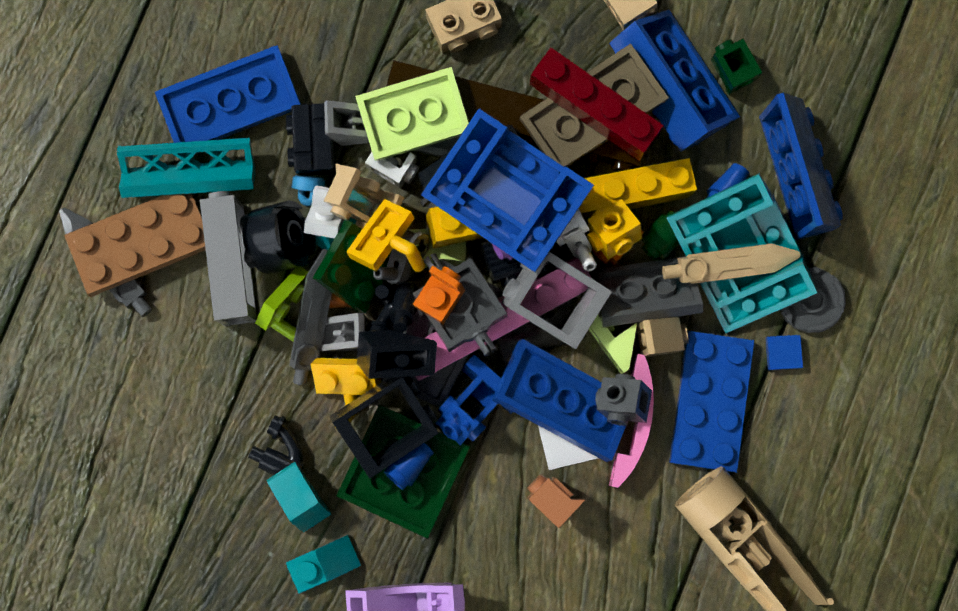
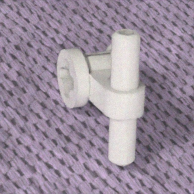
M578 209L557 240L559 246L566 243L573 256L579 258L584 270L589 272L594 270L597 264L591 254V244L585 235V232L590 229Z

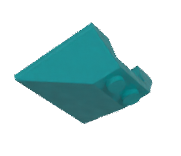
M760 174L667 216V220L686 256L688 254L769 243L797 250L801 254L800 258L775 273L700 283L725 334L818 293L794 235L773 193Z

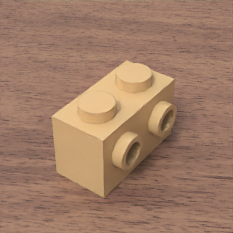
M446 0L425 9L426 19L442 53L448 50L451 53L458 52L466 48L469 41L480 37V40L488 39L497 34L498 28H501L502 18L494 0Z

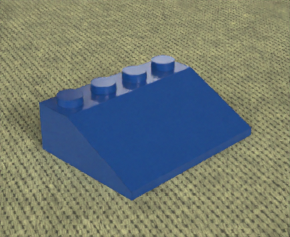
M787 93L777 94L761 113L759 119L797 241L837 229L841 226L840 220L843 219L840 204L838 201H834L830 189L833 188V180L829 170H824L822 164L823 147L818 138L815 139L811 126H814L811 109L809 107L805 108L804 101L801 98Z

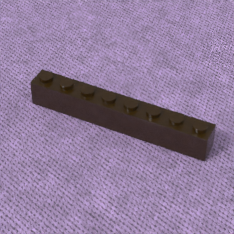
M393 60L386 87L436 71ZM455 76L468 122L471 121L477 110L481 109L503 125L512 124L521 139L533 147L537 145L519 119L521 115L543 102L544 99ZM610 140L579 159L581 162L591 165H598L599 162L611 164V169L617 172L639 168L641 160H637Z

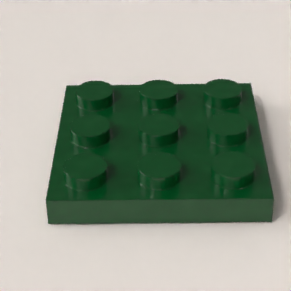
M379 404L362 441L373 457L422 424ZM438 432L437 435L425 442L434 454L430 457L413 485H407L404 490L397 487L386 476L384 470L369 479L356 457H354L336 496L428 539L470 446L464 443L460 446L455 440Z

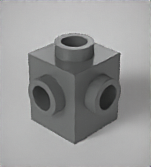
M616 374L615 378L603 377L601 388L596 392L597 410L611 424L625 426L628 424V421L646 423L652 390L642 380H636L635 377L630 375Z

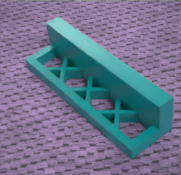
M250 138L118 146L117 156L122 173L119 183L121 198L254 189L256 170ZM244 149L246 160L233 161L225 155L229 150ZM196 152H206L213 159L209 163H200L192 157ZM163 154H173L180 161L176 165H167L159 159ZM139 156L147 161L144 167L129 168L127 157Z

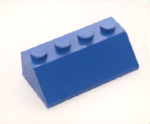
M669 9L634 21L609 43L615 53L631 43L668 96V100L654 109L652 113L661 121L668 132L671 142L678 147L680 152L701 143L740 117Z

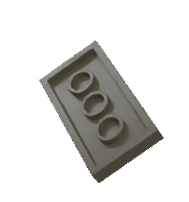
M631 43L587 72L647 114L668 100V96ZM549 98L521 115L519 119L541 152L563 167L570 166L608 141L603 135Z

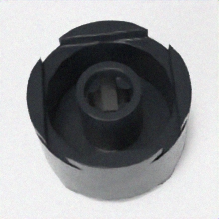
M288 200L254 209L241 217L240 228L245 248L244 260L250 268L256 267L262 273L273 274L306 266L310 262L307 259L309 255L315 252L316 236L304 233L306 218L299 211L303 209L300 204Z

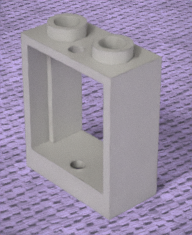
M551 252L548 253L536 273L521 263L520 266L523 269L517 279H511L502 293V296L505 297L502 304L572 348L577 349L612 291ZM547 261L588 287L562 330L520 305Z

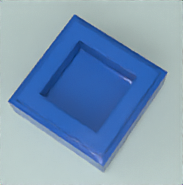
M800 335L765 337L768 370L803 368Z

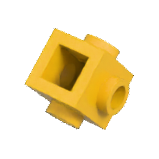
M622 199L609 207H602L596 210L591 218L588 219L590 230L589 234H587V239L596 252L601 250L607 259L615 255L627 253L636 242L642 239L641 223Z

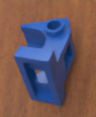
M473 355L462 369L473 380L472 383L457 399L450 396L438 409L442 415L436 424L448 438L455 440L460 446L467 438L473 442L486 428L481 422L498 405V403L492 401V398L501 378L476 355ZM469 396L473 397L484 407V410L474 420L460 408ZM503 407V408H504L505 410H507L510 414L513 413V411H511V410H509V409Z

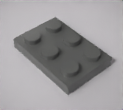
M677 258L591 271L593 280L612 291L599 312L603 327L703 313V301L698 284L682 283L679 278H663L662 267L678 264Z

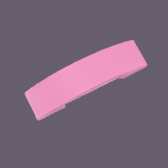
M642 354L634 356L631 376L635 377L636 380H642L652 390L647 422H635L629 455L615 453L609 486L618 488L635 468L644 451L652 424L654 405L653 384L645 355Z

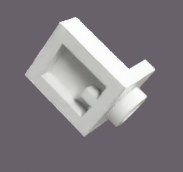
M372 152L365 162L368 170L400 189L404 182L411 183L419 169L416 165L417 156L411 152L401 168L397 167L399 162L393 157L375 162Z
M314 187L312 206L305 220L304 233L335 238L344 219L332 214L330 211L333 206L324 202L329 190L328 187Z

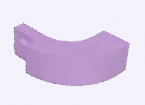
M417 583L345 590L347 611H465L463 584Z

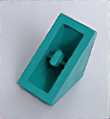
M293 462L267 479L269 487L287 518L303 533L331 515L330 510L296 462Z

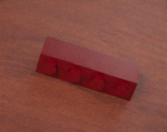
M551 47L531 73L529 85L639 161L663 127L660 122Z

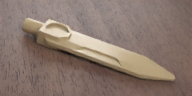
M772 243L688 254L686 257L677 258L678 264L663 266L662 274L664 279L679 278L682 283L690 282L695 284L775 273L800 258L801 254L797 250Z

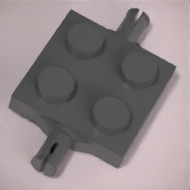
M436 253L430 255L432 261L429 256L424 259V263H426L429 270L434 264L439 270H442L444 267ZM469 258L460 265L449 268L461 276L459 282L465 288V292L445 323L442 324L427 314L425 315L449 352L465 342L475 340L484 356H488L490 351L493 353L497 347H495L487 332L491 326L506 318L507 312L473 260ZM423 287L413 292V296L415 299L418 297Z

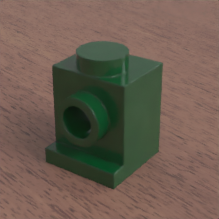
M730 39L715 48L716 53L712 56L711 62L724 83L728 95L755 82L762 74L744 39L735 43ZM727 63H736L738 66V70L731 71Z

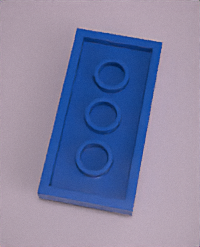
M278 45L155 92L174 143L219 140L292 112L291 106L301 105Z
M687 331L689 342L685 344L669 463L716 469L722 466L728 472L737 473L754 340Z
M524 339L517 342L492 401L605 462L613 460L626 425L620 426L609 423L607 418L597 410L596 392L601 388L602 382Z

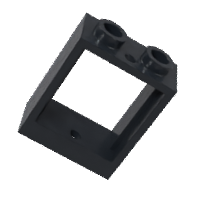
M403 377L387 378L330 415L332 423L369 479L438 434L433 425L438 422V419L428 404L421 407L415 397L420 394V391L411 377L405 379ZM398 387L422 425L372 457L348 419Z

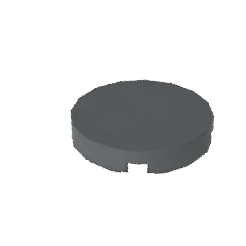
M813 267L808 269L818 293L780 309L784 320L795 330L804 333H820L833 327L838 322L846 306L845 291L840 281L829 272Z

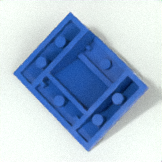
M478 109L421 196L536 273L594 185L568 167H563L512 133L508 127L481 109Z

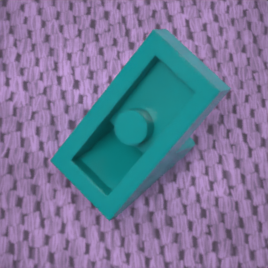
M346 535L286 562L298 594L361 566V563L349 535Z

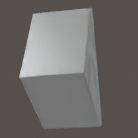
M329 100L324 102L325 135L341 146L369 143L358 104Z
M364 313L327 317L320 352L358 351L359 332L365 331L367 326V317Z

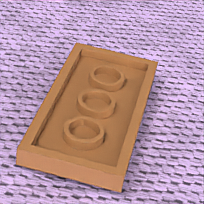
M192 193L162 195L64 235L89 297L206 250L202 216Z

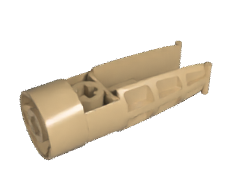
M720 466L706 474L678 499L675 504L678 511L719 558L721 563L727 567L742 587L756 599L765 611H787L755 572V570L760 571L763 567H766L772 557L815 605H833L834 600L823 595L813 581L811 574L806 571L794 555L791 547L784 542L772 527L771 522L768 521L724 467ZM729 520H733L735 523V525L732 526V528L734 529V531L732 532L729 529V526L732 524L729 522ZM719 540L729 542L725 546H723Z

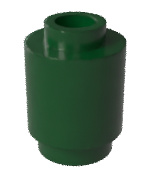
M671 210L666 215L661 214L642 235L641 240L644 244L641 248L654 260L658 257L665 260L680 244L667 220V216L675 213Z

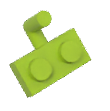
M298 267L290 273L263 303L255 324L264 330L271 327L292 342L294 341L296 328L283 319L291 308L290 303L293 301L297 304L302 299L304 283L308 274L307 270Z

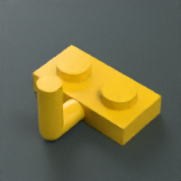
M386 199L382 201L346 251L351 259L376 272L392 249L405 254L414 271L421 272L426 266L416 245L401 238L415 219L412 212Z
M315 358L311 363L316 394H343L345 406L357 399V395H363L381 383V378L368 379L357 365V359ZM357 414L348 419L350 423Z

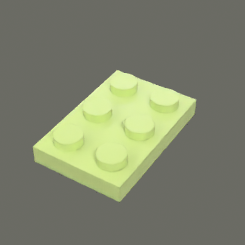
M452 67L355 96L375 162L461 136L469 124Z

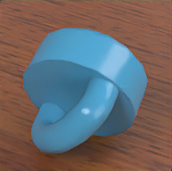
M295 175L292 180V188L298 190V199L302 205L312 206L314 187H325L326 180L320 177ZM306 191H310L309 198L306 197Z

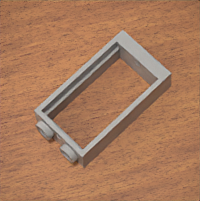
M227 191L209 193V198L200 199L214 321L223 326L256 322L257 313L252 272L244 260L245 248L240 228V219L245 215L244 206L234 195H229Z

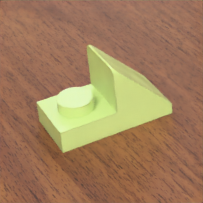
M597 315L589 328V332L618 372L623 374L630 368L637 323L615 338L612 335V332L615 330L614 326L603 327L601 317Z

